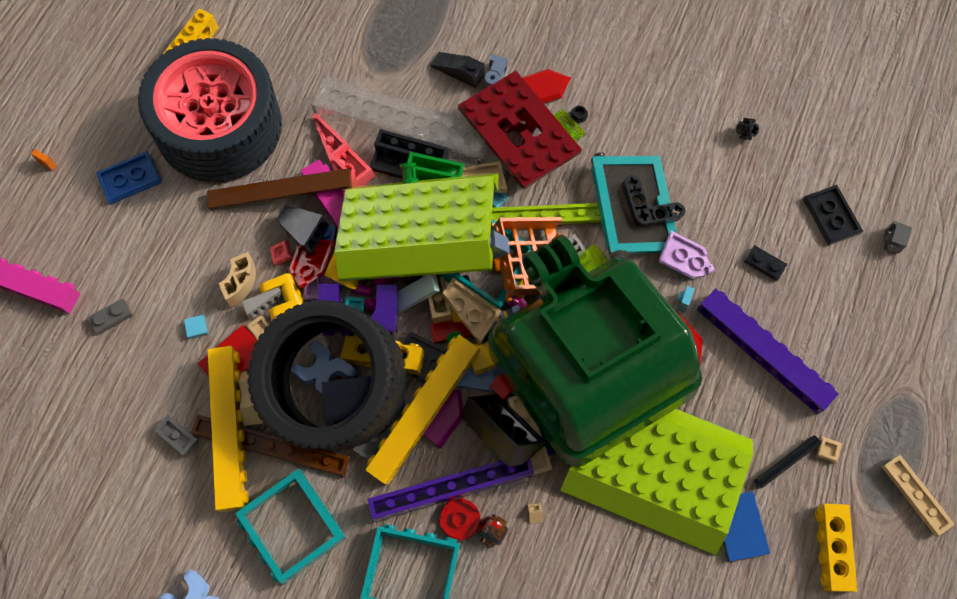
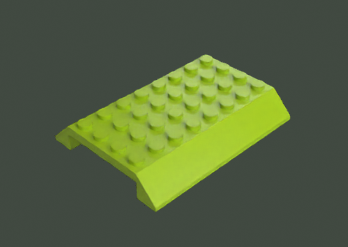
M498 173L419 180L418 182L405 184L398 182L356 186L346 189L334 251L339 281L492 270L493 252L490 247L493 192L498 190Z
M675 409L586 465L580 467L570 466L560 491L716 555L729 532L753 457V440Z

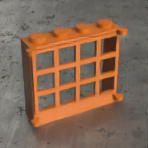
M562 217L499 218L496 223H491V231L494 230L504 236V230H512L514 241H509V246L516 247L518 258H510V254L499 257L500 270L503 272L504 277L503 285L507 291L505 296L507 302L512 301V296L541 295L534 285L528 284L529 277L522 264L520 246H532L534 252L537 250L536 245L548 244L553 238L564 235L556 234L555 229L562 222ZM528 229L530 241H519L517 230ZM533 229H544L546 241H535ZM519 262L520 275H514L512 263ZM515 279H523L524 285H516Z

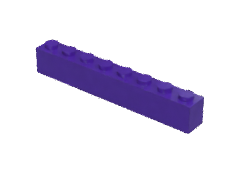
M715 288L697 308L699 313L817 415L823 412L838 396L839 393L835 391V388L830 383L823 381L815 370L809 369L800 357L794 356L788 351L786 345L774 339L773 335L768 330L760 327L753 317L746 315L739 305L732 303L724 292L718 291Z
M530 459L522 465L510 467L501 460L368 498L372 519L374 522L533 477L534 470Z

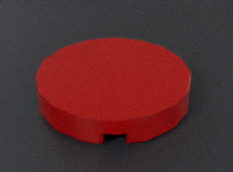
M464 498L454 499L442 508L440 526L448 537L457 539V541L467 540L478 531L480 513L471 501Z

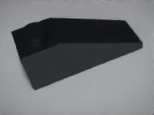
M438 52L430 64V67L474 88L478 86L484 76V63L470 56Z

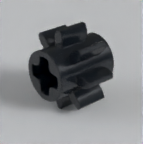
M743 118V121L738 122L736 132L740 134V139L752 140V137L758 134L759 125L755 123L756 119Z

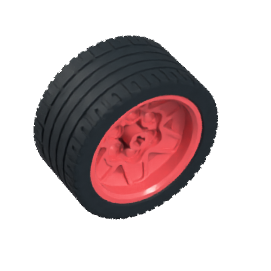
M218 38L190 40L187 43L183 42L179 46L172 47L173 49L171 50L168 49L165 51V54H161L159 59H156L153 65H150L148 72H145L144 79L140 83L138 107L144 125L165 160L179 173L182 172L187 177L189 176L199 181L205 180L206 182L235 180L237 177L241 178L245 174L248 175L252 170L255 171L259 165L261 166L270 157L269 155L274 152L282 130V117L269 73L264 64L261 63V60L246 47L243 48L240 44L232 41L228 42L224 39L219 40ZM238 91L241 95H235L234 93ZM179 115H184L185 117L180 123Z

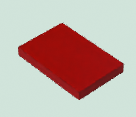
M241 325L216 348L232 346L236 352H239L240 363L237 364V368L241 374L249 369L248 363L252 357L250 355L252 350L254 351L255 343L258 341ZM207 354L197 364L209 376Z

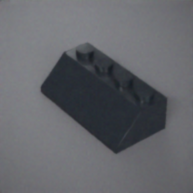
M498 395L468 397L460 417L508 467L524 464L546 445L547 441Z

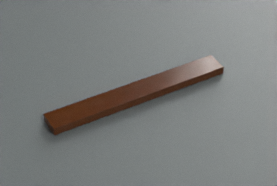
M347 168L208 190L207 207L213 210L352 188L351 170Z
M197 415L190 434L212 440L211 418ZM241 427L245 434L242 449L345 477L351 459L349 456L324 449L298 447L285 442L284 439H280L277 436Z

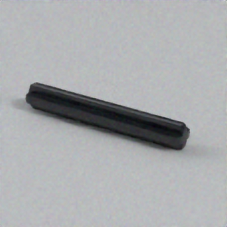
M811 436L754 480L757 487L760 489L765 487L819 446L821 441L817 436Z

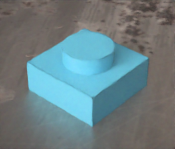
M687 286L684 292L680 291L677 302H680L679 310L685 311L695 288Z

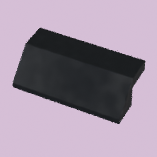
M380 129L374 142L375 153L369 167L372 171L403 179L402 168H400L399 164L408 162L410 152L447 160L449 148Z

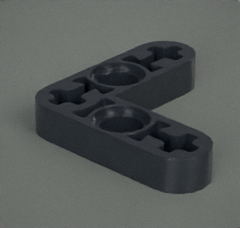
M629 175L623 181L622 189L632 220L636 226L648 227L676 222L685 215V207L678 202L649 207L641 181L637 176ZM633 197L639 198L640 201H641V204H640V205L634 204L633 201H632V198H633ZM675 209V211H679V214L677 215L676 212H671ZM655 211H660L663 214V218H657ZM641 215L642 217H645L646 219L643 221V219H642V218H639V216Z

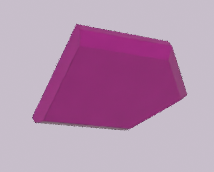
M460 389L453 390L423 434L425 438L439 448L443 446L462 420L460 416L463 411Z

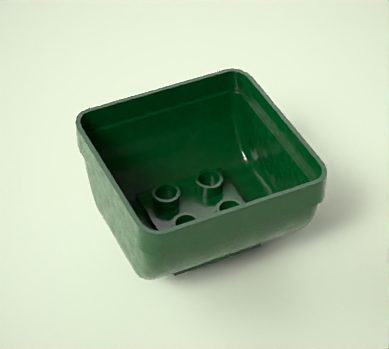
M564 235L553 238L548 244L540 245L534 252L529 251L522 255L523 267L533 285L540 292L541 298L502 319L495 325L488 336L489 354L500 373L564 463L574 467L586 465L697 395L702 382V373L700 370L699 354L691 329L634 261L615 258L587 272L580 263L575 247Z

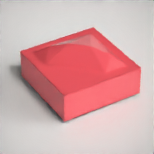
M284 240L270 247L274 265L278 266L293 259L288 241Z

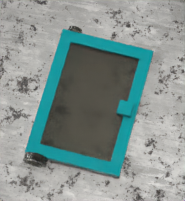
M603 152L594 154L591 158V171L606 249H608L610 260L615 258L628 259L629 254L661 253L670 231L677 233L675 222L648 227L636 226L632 220L622 189V183L629 175H635L641 181L649 207L669 204L670 199L660 156H605ZM633 197V198H632V201H633L634 204H636V205H640V204H641V201H640L639 198H637V197ZM655 211V216L662 219L663 214L660 211ZM641 215L639 216V218H642L643 221L646 219L645 217H642Z

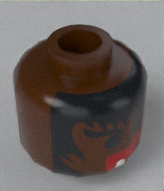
M494 514L486 516L477 531L479 536L482 537L480 541L489 547H492L493 544L501 545L508 533L507 522Z

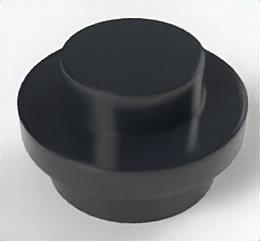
M578 105L571 110L570 117L576 123H583L587 120L588 112L584 106Z

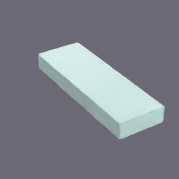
M436 274L425 275L399 291L398 313H402L440 291Z

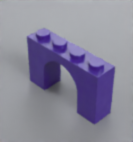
M319 284L318 301L332 300L341 302L342 287L339 284ZM377 285L376 309L371 318L383 325L392 335V333H397L399 287L397 285ZM331 330L323 333L324 336H334V332H342V336H352L354 332L348 330Z

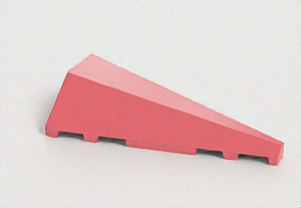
M315 113L312 119L333 169L349 168L351 170L352 187L365 186L375 177L372 169L349 147L346 141Z

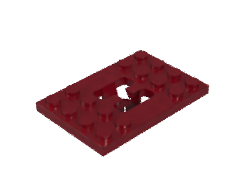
M517 71L510 73L458 104V110L523 190L582 152L581 147ZM523 111L528 118L525 123H521L515 114ZM507 122V127L503 132L498 124ZM538 128L541 134L533 136V133ZM512 131L521 132L520 134L524 138L522 145H514L506 135Z

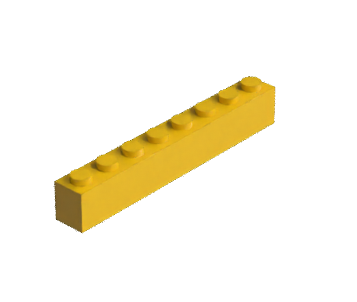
M458 335L457 338L454 337L448 344L449 350L445 355L442 354L436 362L438 366L434 371L431 370L425 378L426 383L422 388L419 387L413 395L415 399L411 405L407 404L405 406L400 421L394 422L390 428L391 434L389 437H385L380 442L378 453L376 455L373 454L367 461L366 465L368 467L366 471L384 484H390L479 354L480 349L462 336Z
M232 346L208 349L215 508L219 512L240 510L248 503V492L244 486V482H247V472L243 469L246 453L244 449L242 450L245 434L244 430L241 429L243 419L240 410L241 392L238 385L241 374L237 368V364L240 363V355Z

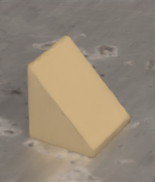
M528 504L530 524L543 523L541 504Z

